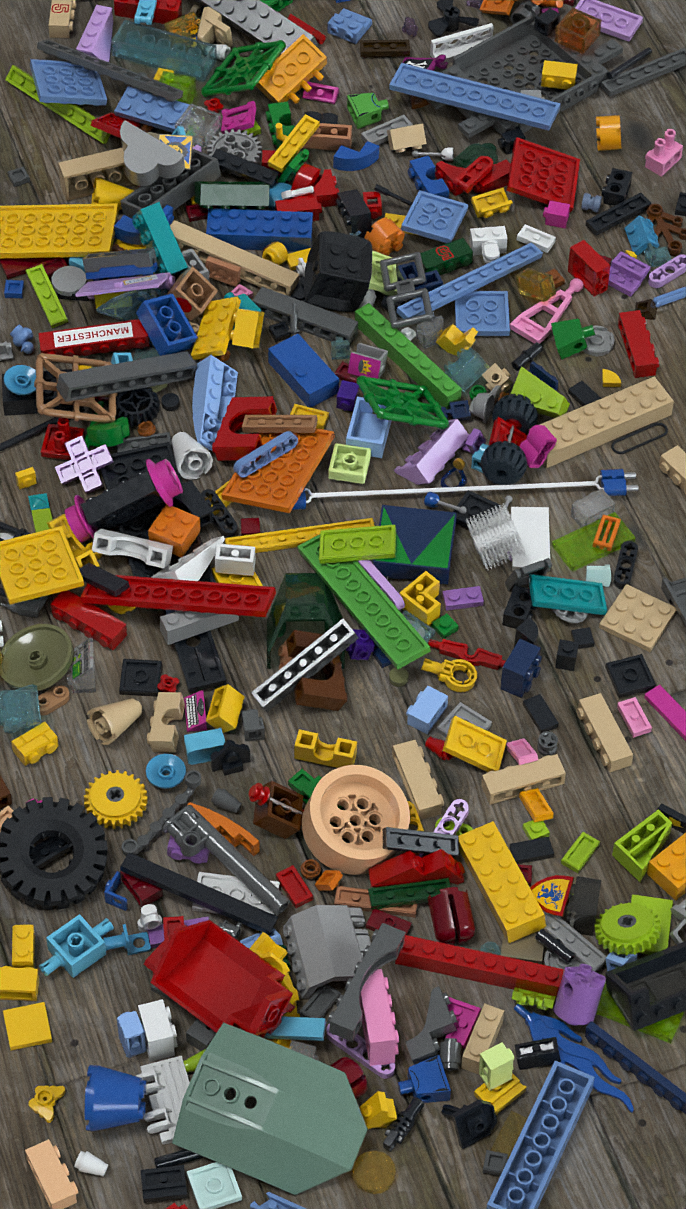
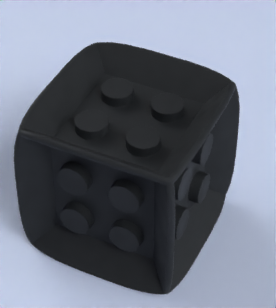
M320 232L310 249L305 267L304 296L306 302L314 306L337 311H356L368 291L371 280V242L358 236L339 232Z

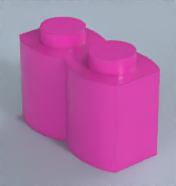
M545 425L533 426L529 430L527 439L520 444V448L525 453L527 465L530 468H539L545 462L548 453L557 442V439Z

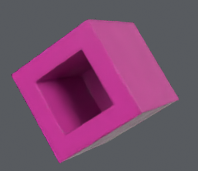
M550 201L548 207H545L543 217L546 218L545 225L565 229L569 218L570 204Z

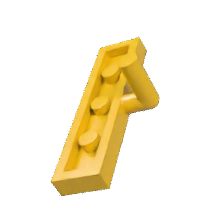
M305 114L288 136L283 134L282 124L277 123L275 125L276 138L283 141V143L268 160V166L283 173L318 129L320 121Z

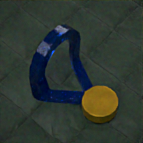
M456 458L453 461L454 467L441 478L442 488L449 487L444 481L457 469L462 480L456 487H463L467 483L466 476L462 470L465 467V462L461 458Z

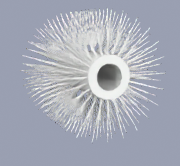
M499 507L501 509H496V511L488 515L486 513L484 514L486 516L483 518L478 516L479 521L471 520L472 525L470 523L467 525L469 526L468 530L471 533L470 535H472L474 546L485 566L487 561L490 566V562L498 563L501 561V558L513 556V553L514 556H517L516 551L524 549L519 539L518 530L514 521L510 518L511 514H508L507 508Z

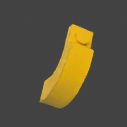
M65 514L47 522L49 529L62 526L79 569L88 562L99 567L92 549L85 548L72 532Z

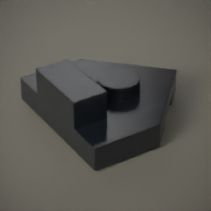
M229 739L223 744L224 747L219 752L215 751L210 755L212 772L222 770L224 776L243 771V764L251 762L249 746L235 744L234 741Z

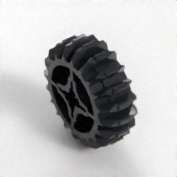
M148 387L117 393L115 419L126 417L128 418V424L133 428V426H139L142 422L150 421L153 423V420L157 418L160 411V400L152 388L148 389Z

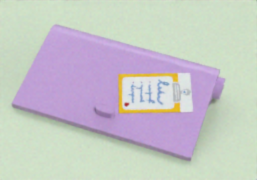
M168 272L87 282L75 294L76 297L88 296L89 300H92L94 295L130 291V293L157 289H167L169 291L175 283V277Z

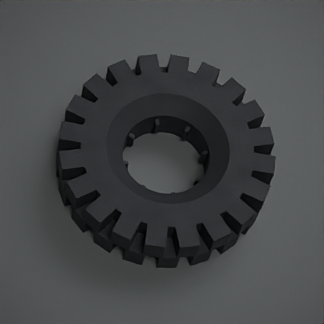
M42 797L41 803H37L36 799L26 802L25 808L22 809L19 806L12 812V817L10 819L7 817L2 824L0 832L1 882L6 889H11V895L17 900L21 897L25 899V904L35 907L36 904L42 905V910H52V906L57 905L59 910L69 908V903L74 902L75 905L85 899V895H91L97 888V883L101 882L108 852L107 840L104 839L105 832L102 825H97V818L91 812L86 814L85 807L77 802L72 806L69 805V799L61 797L59 802H53V797ZM45 837H57L69 845V850L73 852V860L70 859L69 866L61 871L45 872V870H40L33 864L34 860L30 859L29 851L30 849L33 850V844L38 840L45 839Z

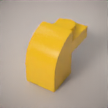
M452 324L443 330L436 343L448 353L456 356H465L476 339L474 337L478 331L472 327L465 333H462Z

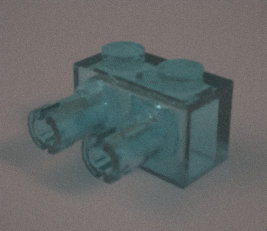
M471 347L468 350L460 349L461 353L457 352L458 360L455 363L448 361L449 365H444V373L460 386L463 392L490 367Z

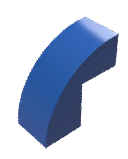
M367 141L360 152L341 145L333 156V168L342 171H356L367 168L378 160L379 145Z

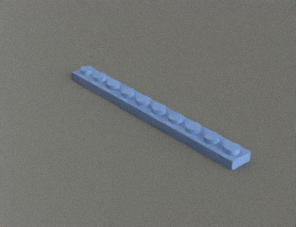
M531 242L428 292L432 311L542 258L543 252ZM422 296L397 307L396 313L403 319L424 315L425 310Z

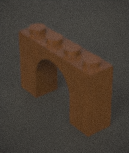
M293 630L286 640L288 657L295 658L323 634ZM339 655L321 668L325 673L326 680L300 679L294 687L296 705L335 711L341 709L347 702L348 695L345 691V678L342 674V662Z

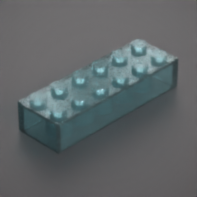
M128 20L123 21L111 41L112 56L157 69L172 70L175 74L203 82L217 61L216 45L143 24H135Z

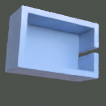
M357 396L346 437V445L370 448L371 457L382 458L391 420L378 419L377 415L373 414L369 403L363 397ZM378 404V406L380 407V409H381V408H383V409L386 408L385 405H379V404Z

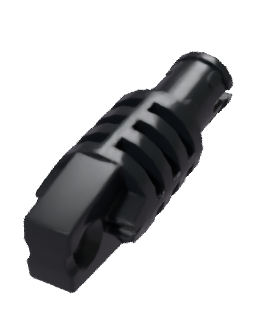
M413 1097L405 1111L399 1112L397 1119L392 1122L385 1132L387 1137L383 1142L384 1149L391 1152L397 1143L401 1144L415 1125L416 1116L425 1106L422 1100Z

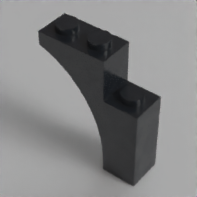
M192 480L181 483L183 493L173 497V506L200 517V528L213 523V511Z

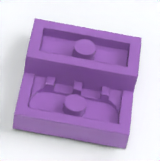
M621 251L611 262L608 285L631 297L647 276L651 266Z

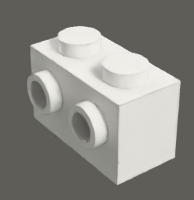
M217 544L215 555L216 573L254 575L255 547Z

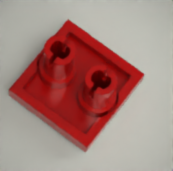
M59 418L58 425L48 424L41 448V457L71 460L65 443L80 436L84 438V428L70 427L68 418Z

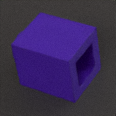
M342 380L337 394L336 408L354 411L357 396L359 397L360 388L357 383Z

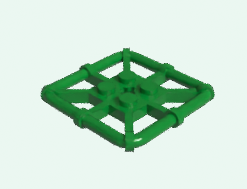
M284 41L256 42L254 45L232 48L229 55L219 67H216L212 77L202 87V95L208 97L219 94L230 95L234 92L247 90L252 91L267 70L272 68L273 62L285 49ZM252 52L249 57H241L240 55L241 53ZM236 57L237 59L235 60L234 65L231 68H227L228 65L232 62V60Z
M364 375L357 378L356 382L363 393L364 400L369 403L378 419L409 423L411 426L423 425L445 429L449 426V421L442 412L440 403L436 402L425 385L420 386L396 382L395 379L384 380ZM378 386L388 387V390H384ZM398 389H400V390H407V391H406L405 393H403V392H399ZM424 396L428 403H421L418 399ZM378 404H379V405H385L386 408H385V409H383V408L380 409V407L378 406Z

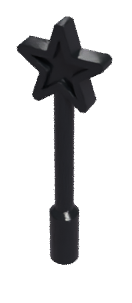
M379 184L375 185V191L385 196L388 195L409 206L413 204V202L390 192L389 189Z

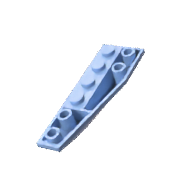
M212 355L197 363L192 402L193 423L197 442L211 451L212 444L217 437V431L221 427L222 418L226 414L227 405L230 404L231 398L235 397L238 376L236 370Z

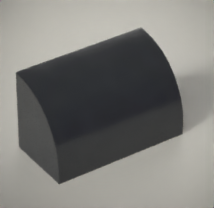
M530 617L516 628L514 647L519 639L537 646L538 627Z

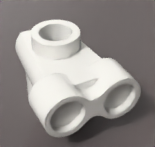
M147 904L141 908V918L138 920L139 931L146 932L162 924V917L158 915L155 905Z

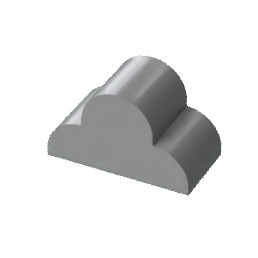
M124 120L120 128V135L124 151L126 176L130 182L137 186H148L154 183L159 176L174 178L183 172L185 161L182 153Z

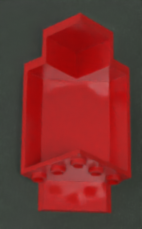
M211 920L186 926L183 923L179 924L144 962V965L153 971L151 984L216 1033L221 1025L226 1023L264 1038L267 1032L271 1035L282 1023L281 1018L285 1013H291L295 1009V1006L289 1002L293 993L281 985L285 975Z

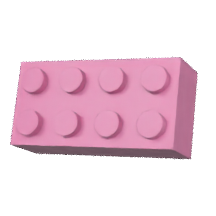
M382 969L376 970L368 978L359 996L362 1011V1027L370 1066L395 1063V1055L399 1054L398 1031L394 1028L396 1024L394 1012H391L392 999L387 991L389 989L388 978L383 977Z

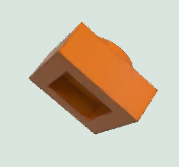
M325 870L314 885L319 891H333L338 886V882L343 875L339 870Z

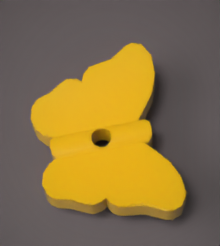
M37 1086L34 1098L29 1101V1107L35 1114H39L41 1118L45 1119L47 1123H51L54 1118L53 1106L56 1105V1100L64 1096L66 1089L64 1086Z

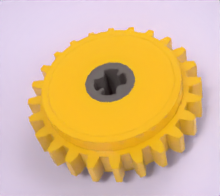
M116 770V773L108 771L107 775L101 773V777L99 779L94 777V783L89 782V788L85 789L84 807L87 814L91 812L97 818V823L99 825L103 823L105 828L112 826L115 829L116 826H120L123 829L125 824L131 826V821L137 822V816L142 817L143 811H146L148 798L145 785L140 784L139 778L134 780V774L128 776L127 771H124L123 774L119 773V770Z

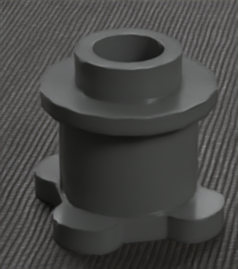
M225 920L218 925L236 940L241 934L242 924L239 922L235 926L228 923V920Z

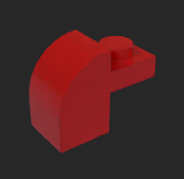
M307 163L303 164L295 176L291 190L309 186L314 187L323 175L320 173L321 169Z

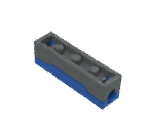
M155 248L93 253L86 255L82 259L86 279H93V281H100L108 277L109 279H118L120 276L151 275L158 269Z

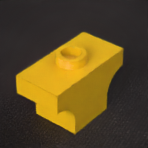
M377 1091L359 1107L368 1130L371 1128H386L397 1119L393 1099L386 1098L385 1092Z

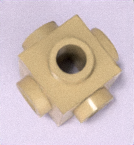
M496 363L482 374L488 382L485 385L490 391L496 385L501 386V392H506L513 383L509 379L511 374L505 368L501 370Z

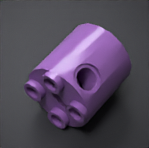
M580 964L579 967H565L554 1005L555 1014L566 1023L574 1026L588 1025L591 1021L593 1022L606 977L593 971L592 967L587 964Z

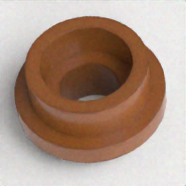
M150 421L142 422L139 424L137 431L140 436L147 437L156 432V427Z
M308 859L302 863L300 871L303 877L314 879L320 875L321 866L316 860Z

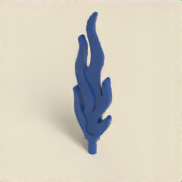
M520 1004L515 1006L514 1010L525 1019V1024L529 1028L532 1041L556 1037L561 1059L560 1063H567L579 1071L594 1076V1090L621 1100L628 1110L633 1113L634 1108L629 1097L623 1091L603 1081L594 1071L593 1067H596L610 1082L621 1084V1079L612 1074L602 1058L593 1050L571 1042L560 1034L578 1043L582 1041L581 1036L575 1034L560 1020L534 1012L530 1013Z

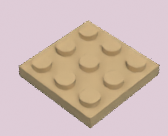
M626 584L600 622L599 628L651 652L677 613V610L674 606Z

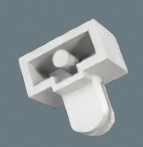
M505 226L470 229L469 245L473 251V256L482 255L485 263L488 264L500 258L501 253H506L507 234Z

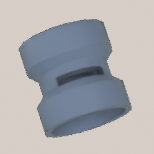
M584 193L581 210L587 211L590 209L593 212L599 213L602 196L596 195L591 197V194Z

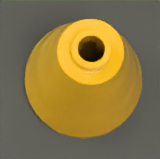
M95 178L91 204L118 203L119 210H122L120 201L135 190L101 178Z

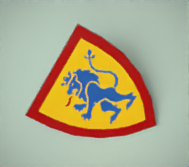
M562 875L546 877L530 887L544 912L555 916H564L566 906L571 902L569 895L574 877Z

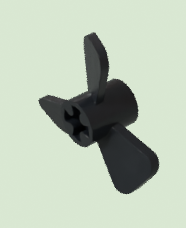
M439 0L437 8L443 13V17L429 21L428 28L436 37H441L445 31H457L459 29V22L469 26H478L479 19L461 17L460 10L453 6V0Z

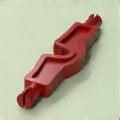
M430 639L428 642L430 647L439 649V654L466 660L473 666L481 665L499 670V667L503 668L506 662L502 660V655L482 648H478L473 655H468L469 647L464 643L442 639V642Z

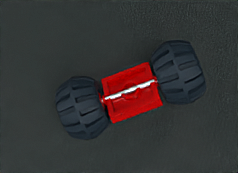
M515 394L506 395L493 408L492 417L494 425L489 446L481 457V469L485 477L494 484L512 485L523 477L527 468V459L525 453L520 448V444L527 439L529 429L537 424L538 414L534 405H531L530 399L526 396L524 398L521 394H518V396Z

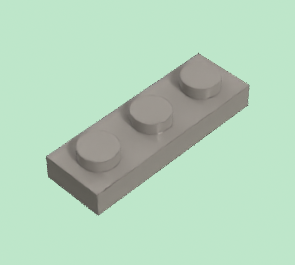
M402 115L361 133V139L365 143L368 141L379 145L388 141L387 130L413 124L405 115Z

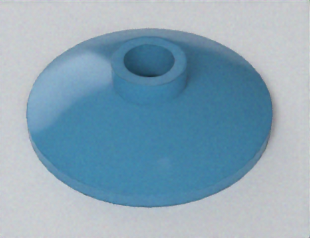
M26 365L13 366L5 372L4 384L8 390L15 394H32L36 391L34 387L36 370Z
M172 754L157 755L149 761L146 767L147 779L158 788H173L179 785L186 775L184 762Z

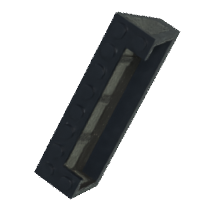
M686 941L605 972L607 991L633 1031L686 1011Z

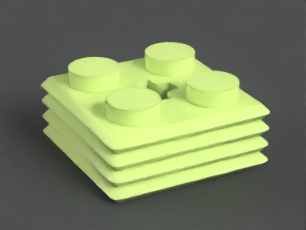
M336 443L328 470V478L364 484L371 459V449Z

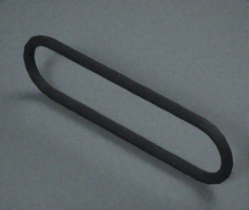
M659 422L651 424L615 440L611 444V448L617 454L627 453L665 436L668 428L665 424ZM661 425L665 428L663 434L625 451H617L614 448L615 443L653 426Z

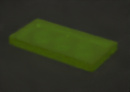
M616 512L607 515L620 519ZM599 519L552 541V547L569 569L574 571L621 549V545L625 541L635 542L636 537L621 520L611 551H607V548L600 549V546L592 547L601 521ZM608 520L605 521L599 541H602L609 522ZM615 522L612 523L606 543L610 541Z

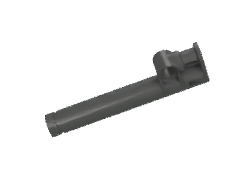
M192 805L183 808L164 824L162 831L169 833L175 839L184 856L193 857L206 847L275 915L281 914L290 904V900Z

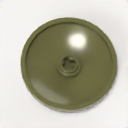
M36 624L26 627L14 634L3 646L0 652V675L9 687L17 691L35 692L46 689L58 682L69 670L74 658L73 643L68 634L58 626Z

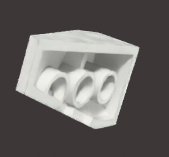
M224 536L207 541L194 549V553L179 558L178 563L172 566L168 565L151 578L199 581L216 554L217 544L224 542Z

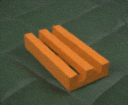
M603 515L592 547L600 546V549L607 548V551H611L621 519ZM608 520L609 522L602 541H599L605 521ZM615 522L610 541L606 543L612 523Z

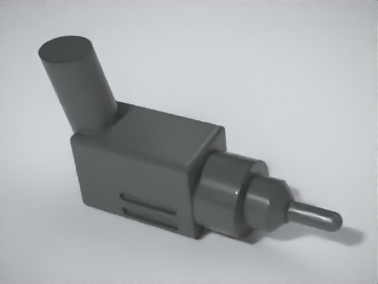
M49 595L39 597L37 601L26 600L11 605L9 603H0V606H5L11 612L18 613V615L38 618L39 612L49 598Z

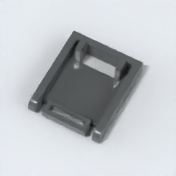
M546 558L543 561L541 560L514 570L505 581L508 591L513 590L514 585L523 586L529 584L528 577L530 574L545 576L552 567L551 560Z

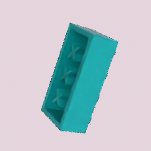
M160 202L140 209L133 216L132 222L135 229H138L141 235L140 241L142 245H145L146 248H155L158 269L154 273L170 272L172 276L182 273L188 266Z

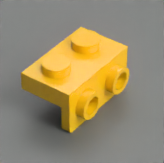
M504 188L483 193L470 199L477 218H489L496 212L505 213L513 204L512 200L508 201Z

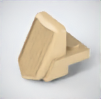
M209 6L204 7L197 34V43L201 52L205 53L206 45L213 44L215 41L217 44H226L231 48L233 41L230 27L222 22L220 13Z

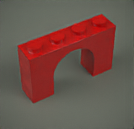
M273 396L231 398L230 404L227 405L226 414L222 418L221 427L217 431L216 440L212 444V451L215 453L218 461L239 460L263 445L259 434H237L236 431L242 427L245 415H276L277 407Z

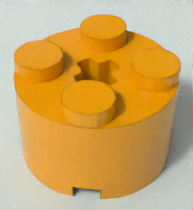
M620 115L597 116L596 127H600L596 128L597 139H600V141H597L598 151L622 149Z

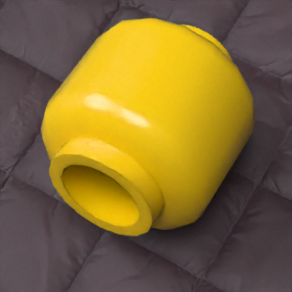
M273 242L263 249L262 258L280 265L287 260L288 252L282 243Z

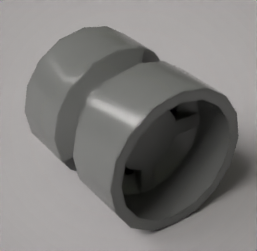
M523 0L512 13L510 20L514 25L530 16L533 22L535 16L540 14V8L530 0Z

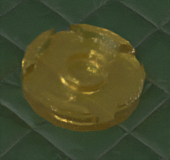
M365 1152L354 1162L352 1169L353 1180L361 1190L368 1191L371 1194L382 1193L388 1190L394 1182L396 1176L395 1164L383 1152Z

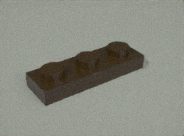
M360 40V57L410 56V40Z

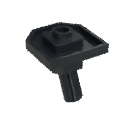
M480 1099L468 1106L463 1105L461 1109L445 1104L441 1111L443 1116L453 1119L459 1146L462 1149L489 1136L497 1123L494 1106L490 1102Z

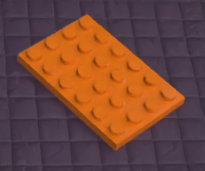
M316 428L315 433H293L297 436L298 443L292 450L246 477H240L235 472L221 494L222 500L290 513L335 437L334 431ZM259 433L263 445L282 434ZM277 446L272 448L270 453L274 452Z

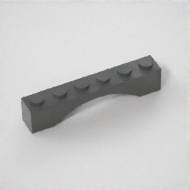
M382 923L379 930L375 929L371 945H367L363 952L364 958L362 962L358 961L356 964L353 979L349 978L347 981L345 994H341L337 1000V1009L335 1012L331 1011L327 1023L330 1024L329 1033L353 1042L362 1025V1011L359 1003L361 990L368 978L377 969L397 959L405 944L406 932Z

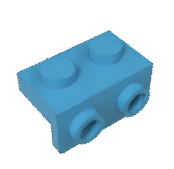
M639 215L625 227L632 251L636 255L641 254L650 245L655 248L659 247L658 236L654 232L653 223L650 219H645Z

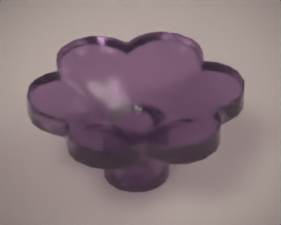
M406 17L402 31L404 33L407 32L409 36L412 35L413 37L417 35L418 27L413 18Z

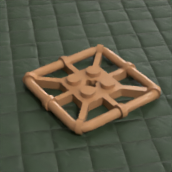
M44 353L37 355L34 387L36 388L37 412L40 415L73 419V421L85 420L102 423H112L115 421L117 393L100 396L109 398V412H107L95 401V397L65 402L56 389L57 383L47 382L43 379V367L57 378V382L59 374L67 373L60 371L50 361L72 364V372L78 371V365L101 367L112 365L110 361L79 358L77 355H73V357ZM43 390L57 391V397L44 404ZM59 404L73 405V412L53 408ZM79 406L90 407L97 414L80 413Z

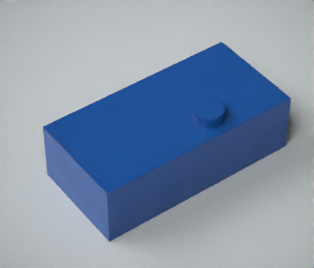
M299 334L268 348V363L307 407L311 408L338 394L339 378Z

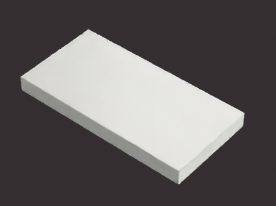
M511 507V518L521 538L522 548L525 550L520 554L516 551L517 556H514V553L512 554V557H514L512 558V571L541 560L543 561L546 558L550 559L549 507Z
M199 872L197 882L275 915L236 876ZM271 881L279 889L280 882ZM196 903L192 905V911L216 913Z

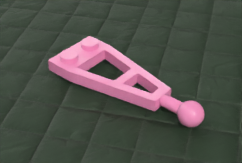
M578 278L572 279L569 288L565 292L560 289L521 313L510 323V329L533 343L538 342L540 344L552 331L551 323L558 322L572 300L571 295L583 289L582 280ZM559 299L563 300L559 308L551 305ZM542 310L553 315L545 328L529 318Z

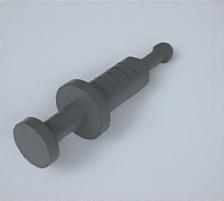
M295 302L292 303L290 330H288V332H292V336L296 335V332H300V330H297L298 315Z

